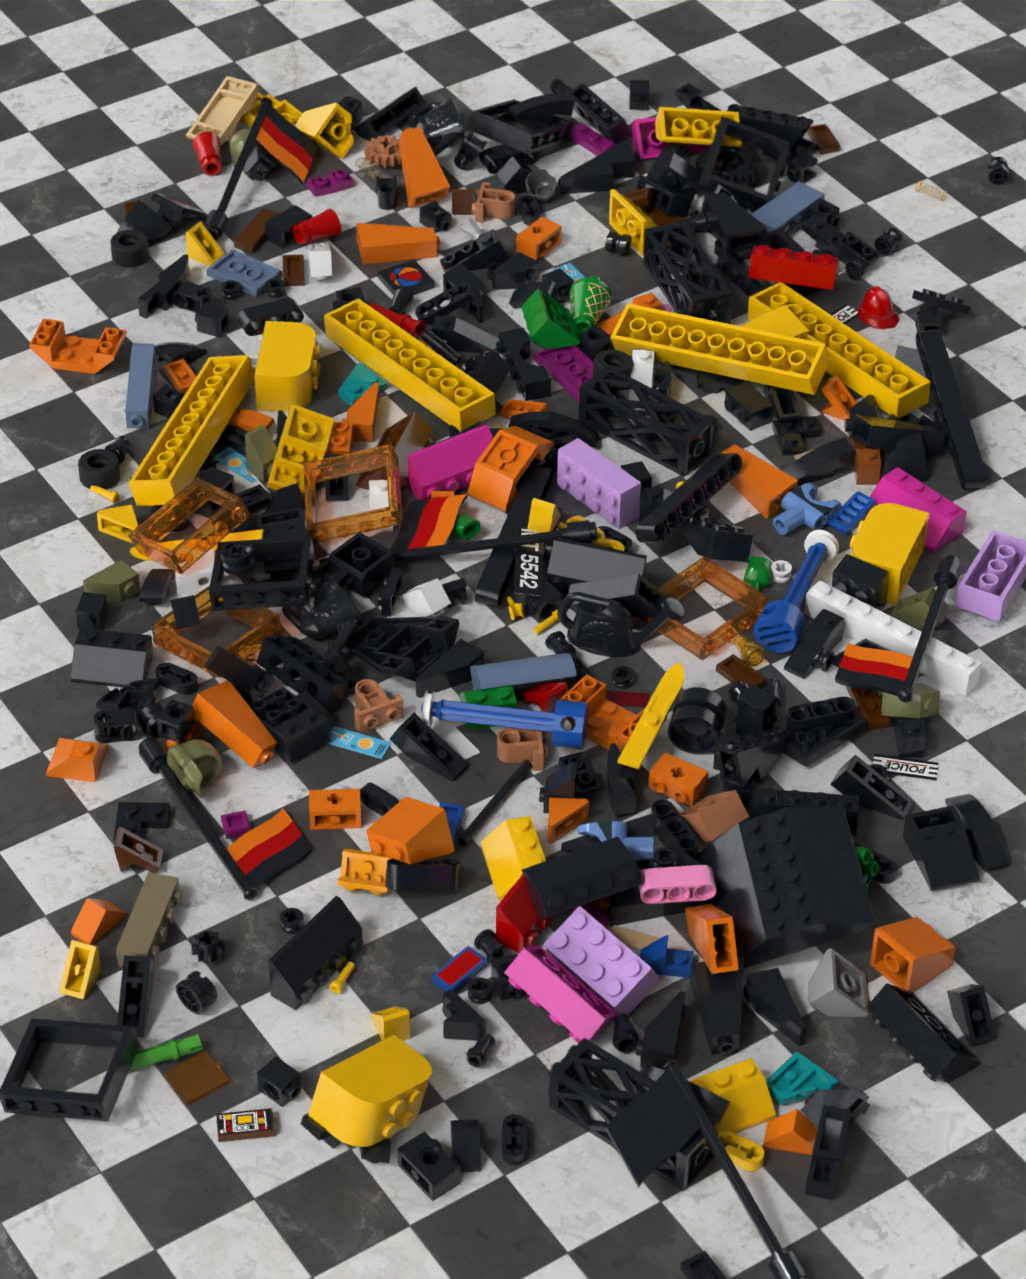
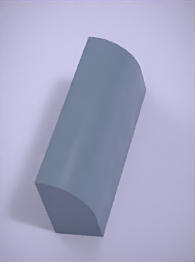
M798 181L751 215L767 228V233L782 228L790 235L806 221L807 207L819 198L824 200L825 194Z
M569 653L470 666L473 691L577 676L573 659Z

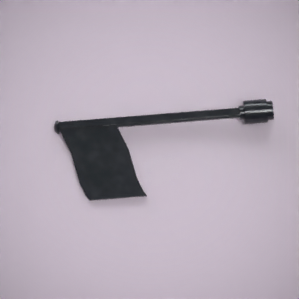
M670 1060L666 1062L663 1066L665 1072L646 1092L622 1108L606 1127L608 1135L637 1187H640L653 1170L679 1152L700 1129L772 1255L770 1257L772 1261L768 1264V1267L775 1279H806L807 1274L794 1251L787 1252L786 1249H782L679 1069L678 1061Z

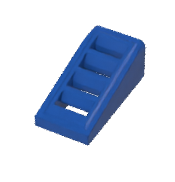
M857 491L828 521V526L846 536L859 526L861 520H865L869 511L875 507V500Z

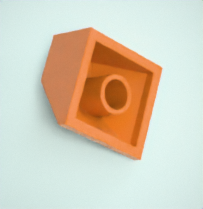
M59 738L46 771V776L96 782L108 749V744Z

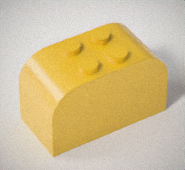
M266 321L255 371L257 410H282L289 412L291 404L305 408L311 403L313 391L318 389V377H320L321 369L320 363H317V359L320 356V346H316V333L313 328L297 322Z
M883 503L873 507L865 520L860 521L857 535L854 534L850 542V548H852L850 556L888 571L887 603L896 605L925 549L929 513L899 504Z
M392 1035L322 1071L308 1116L327 1129L338 1140L346 1144L358 1147L372 1146L385 1138L392 1137L403 1128H409L416 1121L432 1074L431 1065L421 1054L395 1035Z

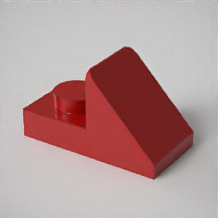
M566 682L538 683L521 693L524 702H535L536 705H539L541 711L554 713L557 700L567 693Z

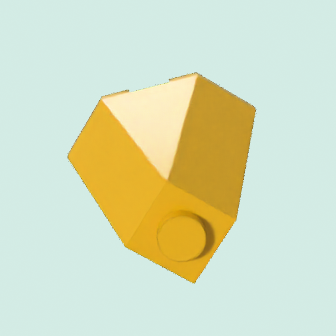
M338 103L305 111L295 124V127L307 135L314 144L340 159L344 158L354 143L350 123H352L351 114Z

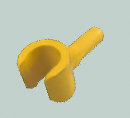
M508 596L507 602L509 603L508 609L511 620H515V617L518 616L525 617L522 603H515L513 598Z

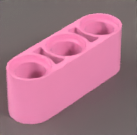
M707 865L649 868L640 872L643 884L639 885L641 900L647 904L709 900L717 892L713 871Z

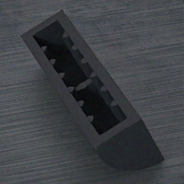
M415 86L352 129L365 140L375 139L426 104Z

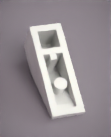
M307 243L311 277H315L316 280L328 279V276H332L329 243Z
M633 350L632 359L634 366L630 377L652 388L654 351ZM629 390V400L640 401L634 390Z

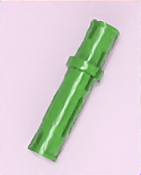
M196 1034L176 1041L170 1039L168 1043L137 1051L129 1071L171 1059L176 1061L181 1056L202 1051L199 1035Z

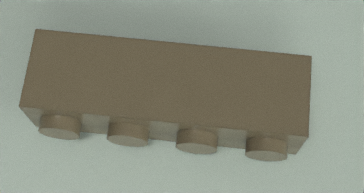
M148 872L116 948L118 967L123 968L124 955L151 957L155 963L157 962L160 943H164L166 940L168 923L172 924L175 916V906L180 904L182 900L183 890L179 889L178 877Z

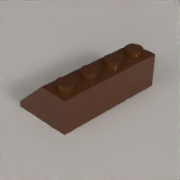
M416 412L387 428L355 485L358 488L369 490V480H392V492L402 490L408 483V454L426 447L430 442L429 437L433 429Z

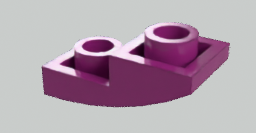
M338 169L336 171H328L327 178H308L306 185L313 196H319L344 190L352 186L354 181L347 170Z

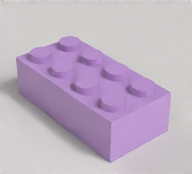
M579 438L558 449L557 485L560 488L566 490L618 529L639 518L640 481Z
M992 530L958 585L955 607L1000 622L1026 579V541Z
M581 906L543 944L559 963L618 1014L629 1015L661 981L647 963Z

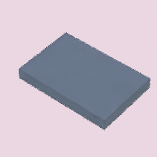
M232 249L207 268L206 275L220 282L237 281L240 284L241 291L258 297L267 289L266 282L273 278L280 279L282 277V270Z

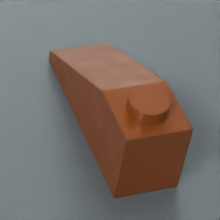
M851 438V446L855 449L854 472L856 485H877L881 471L879 448H868L856 439Z

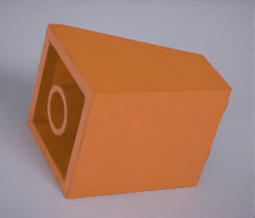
M404 797L366 830L372 852L407 864L422 862L451 854L455 851L445 809L409 797Z
M915 917L875 929L870 965L895 986L914 993L953 965L956 947L949 940L938 934L929 924Z

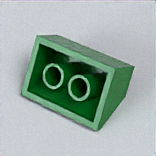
M537 289L521 306L524 314L523 318L526 320L527 329L530 333V340L535 345H542L546 349L574 346L580 343L570 310L540 289Z

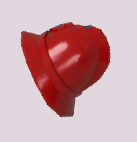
M874 286L865 293L864 300L857 309L859 318L872 328L883 330L894 328L899 322V316L888 292L878 286Z

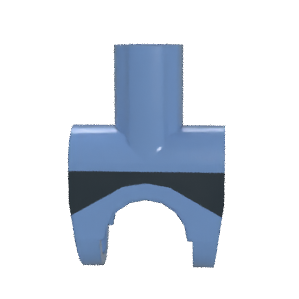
M806 483L784 496L781 507L785 512L773 519V526L780 535H786L803 524L812 530H822L828 526V521L838 512L842 504L837 500L824 502L814 500L818 493V487L813 483Z
M601 821L578 826V834L590 835V837L596 838L601 842L619 837L635 860L653 859L655 852L654 837H627L626 822Z

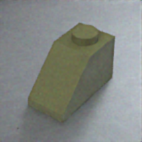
M262 424L245 434L246 469L265 482L269 479L277 447L268 430Z
M123 560L83 580L84 592L105 594L107 601L122 602L140 592L138 573Z
M929 588L898 601L890 616L901 622L923 629L936 592L935 588ZM945 601L943 602L935 627H938L945 621V616L950 609Z
M922 683L915 684L912 692L913 698L907 703L900 701L898 696L883 692L881 714L884 716L919 719L938 715L940 691Z

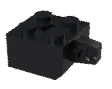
M358 532L332 551L328 558V576L343 590L349 588L362 597L384 582L385 576H389L392 567H395L394 552L361 532Z

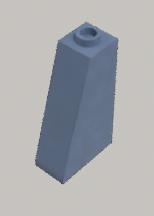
M132 343L125 408L127 428L149 429L153 394H155L157 384L154 344Z

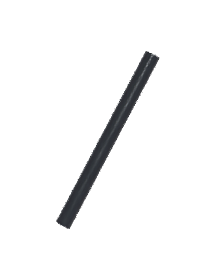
M524 760L462 833L458 838V842L461 845H467L532 767L530 761Z

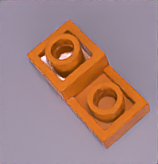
M236 409L227 425H235L249 432L262 424L269 430L275 421L272 417L256 411Z

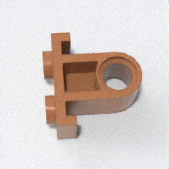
M482 182L480 190L477 189L475 201L472 204L475 222L479 220L480 223H483L484 217L512 218L515 215V194L508 190L490 189V182Z
M372 679L361 680L355 685V728L359 733L404 717L403 699L400 694H396L395 699L389 700L380 685Z
M517 728L500 730L497 734L498 759L505 763H522L524 760L533 762V771H543L544 760H548V746L543 745V743H546V732Z

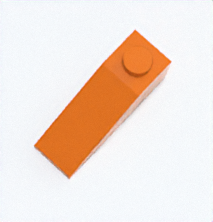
M374 383L348 409L347 417L342 419V422H353V436L356 442H373L379 405V383Z

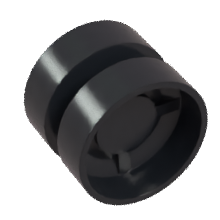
M693 687L682 691L676 699L667 730L672 744L678 749L691 754H705L714 750L727 714L726 703L717 693L706 688Z

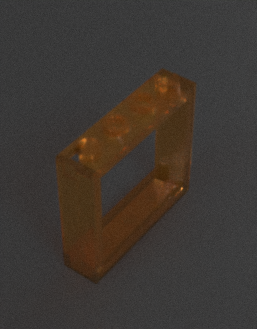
M392 444L303 464L306 530L309 536H312L313 543L325 542L335 538L348 537L358 532L367 533L372 530L403 524L398 456ZM386 467L389 507L317 522L315 483Z
M196 478L128 536L140 554L182 574L251 516L240 497ZM208 500L223 506L221 510L173 550L158 544L159 541ZM186 562V564H184L182 567H180V565L178 564Z
M702 557L658 588V590L666 595V598L673 597L680 600L699 585L706 582L745 607V609L705 638L697 635L678 621L671 619L667 620L657 629L658 632L702 661L708 656L715 654L719 648L726 643H730L734 637L746 631L754 624L766 606L768 598L705 557ZM639 617V619L646 624L650 623L653 619H655L651 617Z
M210 586L194 596L200 619L212 612L209 596ZM219 598V602H224L223 598ZM267 608L221 610V612L254 628L225 648L244 659H248L261 649L263 638L283 634L279 614ZM173 610L151 625L153 641L156 646L221 678V676L204 667L212 652L178 635L188 627L177 629Z

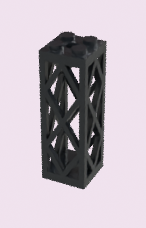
M681 221L645 229L643 264L675 313L730 324L733 293L686 223ZM693 253L697 263L692 260ZM714 284L716 286L717 291H713ZM677 292L680 293L681 296H682L681 303H680V300H679V297H678Z
M606 366L580 386L579 421L675 473L685 477L712 455L713 419L610 366ZM633 389L640 401L627 400L619 390ZM651 397H653L654 399H656V400H658V401H660V402H662V403H655V402L651 399ZM679 413L686 425L673 424L665 414ZM606 417L618 418L626 428H612ZM628 438L637 439V441H638L641 445H639L638 443H636V442H634V441H632V440H630V439H628ZM651 440L665 442L672 452L658 453Z
M583 1038L577 1045L571 1046L566 1056L560 1062H555L549 1071V1107L616 1149L606 1131L607 1125L622 1108L647 1091L643 1086L649 1089L656 1081L586 1038ZM592 1054L600 1059H593ZM603 1070L616 1071L626 1091L620 1090ZM583 1101H588L606 1122L592 1120ZM705 1112L715 1132L719 1135L720 1121ZM699 1129L685 1146L675 1154L677 1155L676 1157L673 1155L652 1172L684 1192L712 1162L715 1155ZM668 1170H675V1174Z

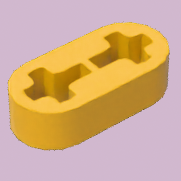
M731 1131L719 1132L718 1137L722 1144H731L727 1145L725 1149L734 1165L747 1171H756L763 1166L764 1149L762 1146ZM751 1155H755V1156H756V1157L753 1156L751 1159H748V1158H747V1157H750Z

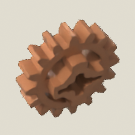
M379 135L378 139L371 138V142H366V146H364L365 159L369 160L370 164L376 163L377 167L380 165L384 166V168L389 165L395 167V163L401 165L400 139L397 140L396 136L390 138L388 135L383 136V138Z

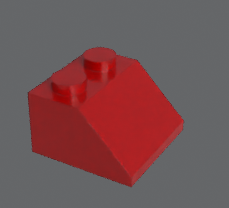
M523 874L496 907V939L500 943L505 944L508 949L520 953L525 947L534 946L538 935L542 930H546L549 927L552 916L538 920Z

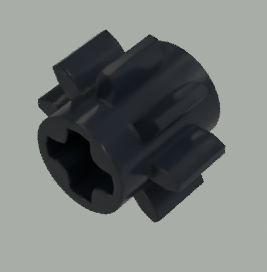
M201 932L198 936H194V944L191 945L192 955L198 956V962L202 961L203 963L212 964L218 958L222 959V950L225 949L224 939H219L218 932Z

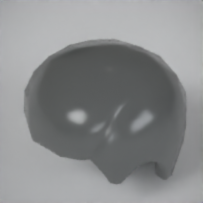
M534 170L526 178L527 192L530 196L535 197L538 202L550 200L558 190L555 177L549 175L547 170Z

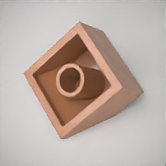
M736 790L708 795L680 813L697 836L699 843L710 842V844L736 824L749 817Z

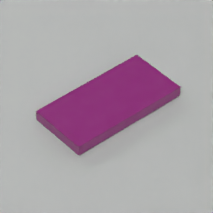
M576 345L544 349L533 354V360L539 366H544L548 374L579 402V388L584 382L593 377L594 362Z

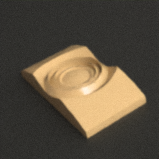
M226 76L187 132V139L193 140L195 136L202 132H213L220 138V145L224 144L234 135L237 123L242 115L252 109L259 85Z

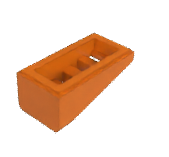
M509 399L499 411V414L502 417L511 419V416L525 412H549L547 403Z

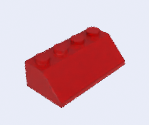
M766 245L754 246L751 254L749 278L833 290L839 273V258L829 254L814 255L808 251L793 252L787 248L771 249Z

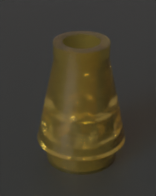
M739 635L735 639L734 645L746 664L757 666L763 661L764 650L762 646L748 639L745 635Z

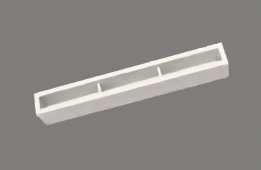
M822 581L817 582L806 593L804 614L815 618L823 609H826L844 618L843 634L860 642L867 639L891 651L909 656L914 655L921 631ZM931 637L919 673L966 697L979 684L982 662Z

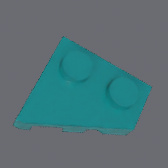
M359 362L339 388V397L352 406L374 383H379L380 393L387 389V382Z
M797 1051L766 1080L770 1096L782 1105L806 1099L812 1093H817L819 1090H835L838 1086L836 1078Z

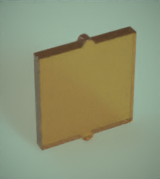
M206 1051L164 1072V1076L173 1086L174 1092L179 1093L188 1105L230 1083L228 1077L220 1069V1064L215 1063Z

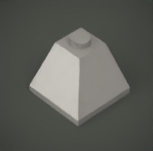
M832 948L828 949L808 982L809 1004L826 1016H868L869 1010L866 1008L868 1006L866 973Z

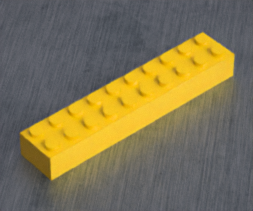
M779 282L749 297V320H753L766 312L786 305L810 331L803 338L804 340L826 344L831 359L826 372L832 376L837 374L843 384L864 398L867 395H873L874 404L887 414H893L901 418L929 403L931 381L784 283Z
M359 298L324 315L327 338L444 422L455 426L460 430V433L462 430L480 421L482 423L496 415L495 393Z
M627 303L610 337L615 350L624 352L629 356H632L633 350L654 351V361L664 363L667 361L671 365L815 395L831 360L827 346L824 343Z
M249 355L208 358L128 483L136 506H174L179 504L255 380V372Z

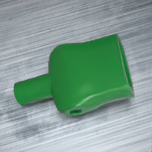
M466 513L458 515L452 535L458 539H471L479 533L481 529L480 522Z
M758 556L749 559L743 581L751 585L749 591L751 597L759 595L760 587L769 586L772 565L769 559Z

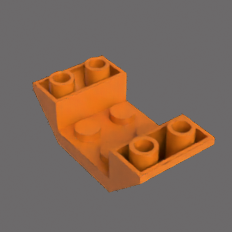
M42 319L29 346L33 352L54 369L96 374L115 359L127 332L122 329L105 327L99 340L65 335L64 321Z
M517 426L500 429L475 463L467 492L468 496L507 512L517 495L515 485L534 458L543 461L554 443Z
M587 674L560 699L587 702L588 722L586 738L608 750L610 744L616 743L621 753L645 710L644 708L636 715L607 700L606 684ZM573 718L567 719L572 727L575 728V720Z

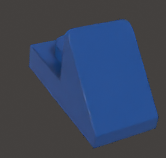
M668 935L642 948L640 958L657 975L690 978L691 963H693L694 951L668 949Z

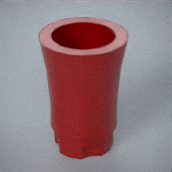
M213 132L198 134L193 139L192 146L199 159L200 167L204 174L208 176L217 175L222 170L220 138Z
M329 208L319 215L293 227L295 240L298 244H309L321 239L340 236L341 223L335 211Z

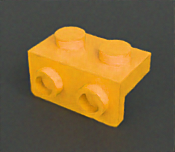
M344 849L341 876L338 879L337 885L344 886V889L348 891L364 889L370 890L369 892L375 895L388 893L390 889L385 887L387 860L393 858L373 852Z

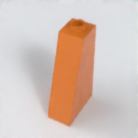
M421 127L404 130L399 140V149L409 207L413 208L446 198L450 185Z
M356 223L357 244L363 265L436 258L437 249H440V238L435 235L434 228Z
M735 444L721 453H736L740 455L742 459L741 471L729 483L766 519H769L781 510V502L784 496L798 487L797 479Z
M228 680L197 694L192 704L194 706V717L252 768L262 763L266 764L272 759L274 755L272 751L277 744L276 740Z
M711 904L685 908L688 934L710 972L715 974L739 970L733 917Z

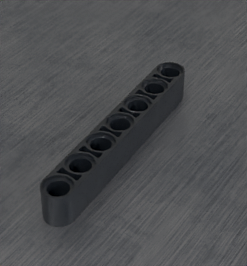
M736 453L714 455L637 525V540L640 543L664 542L741 471L742 459L740 455Z

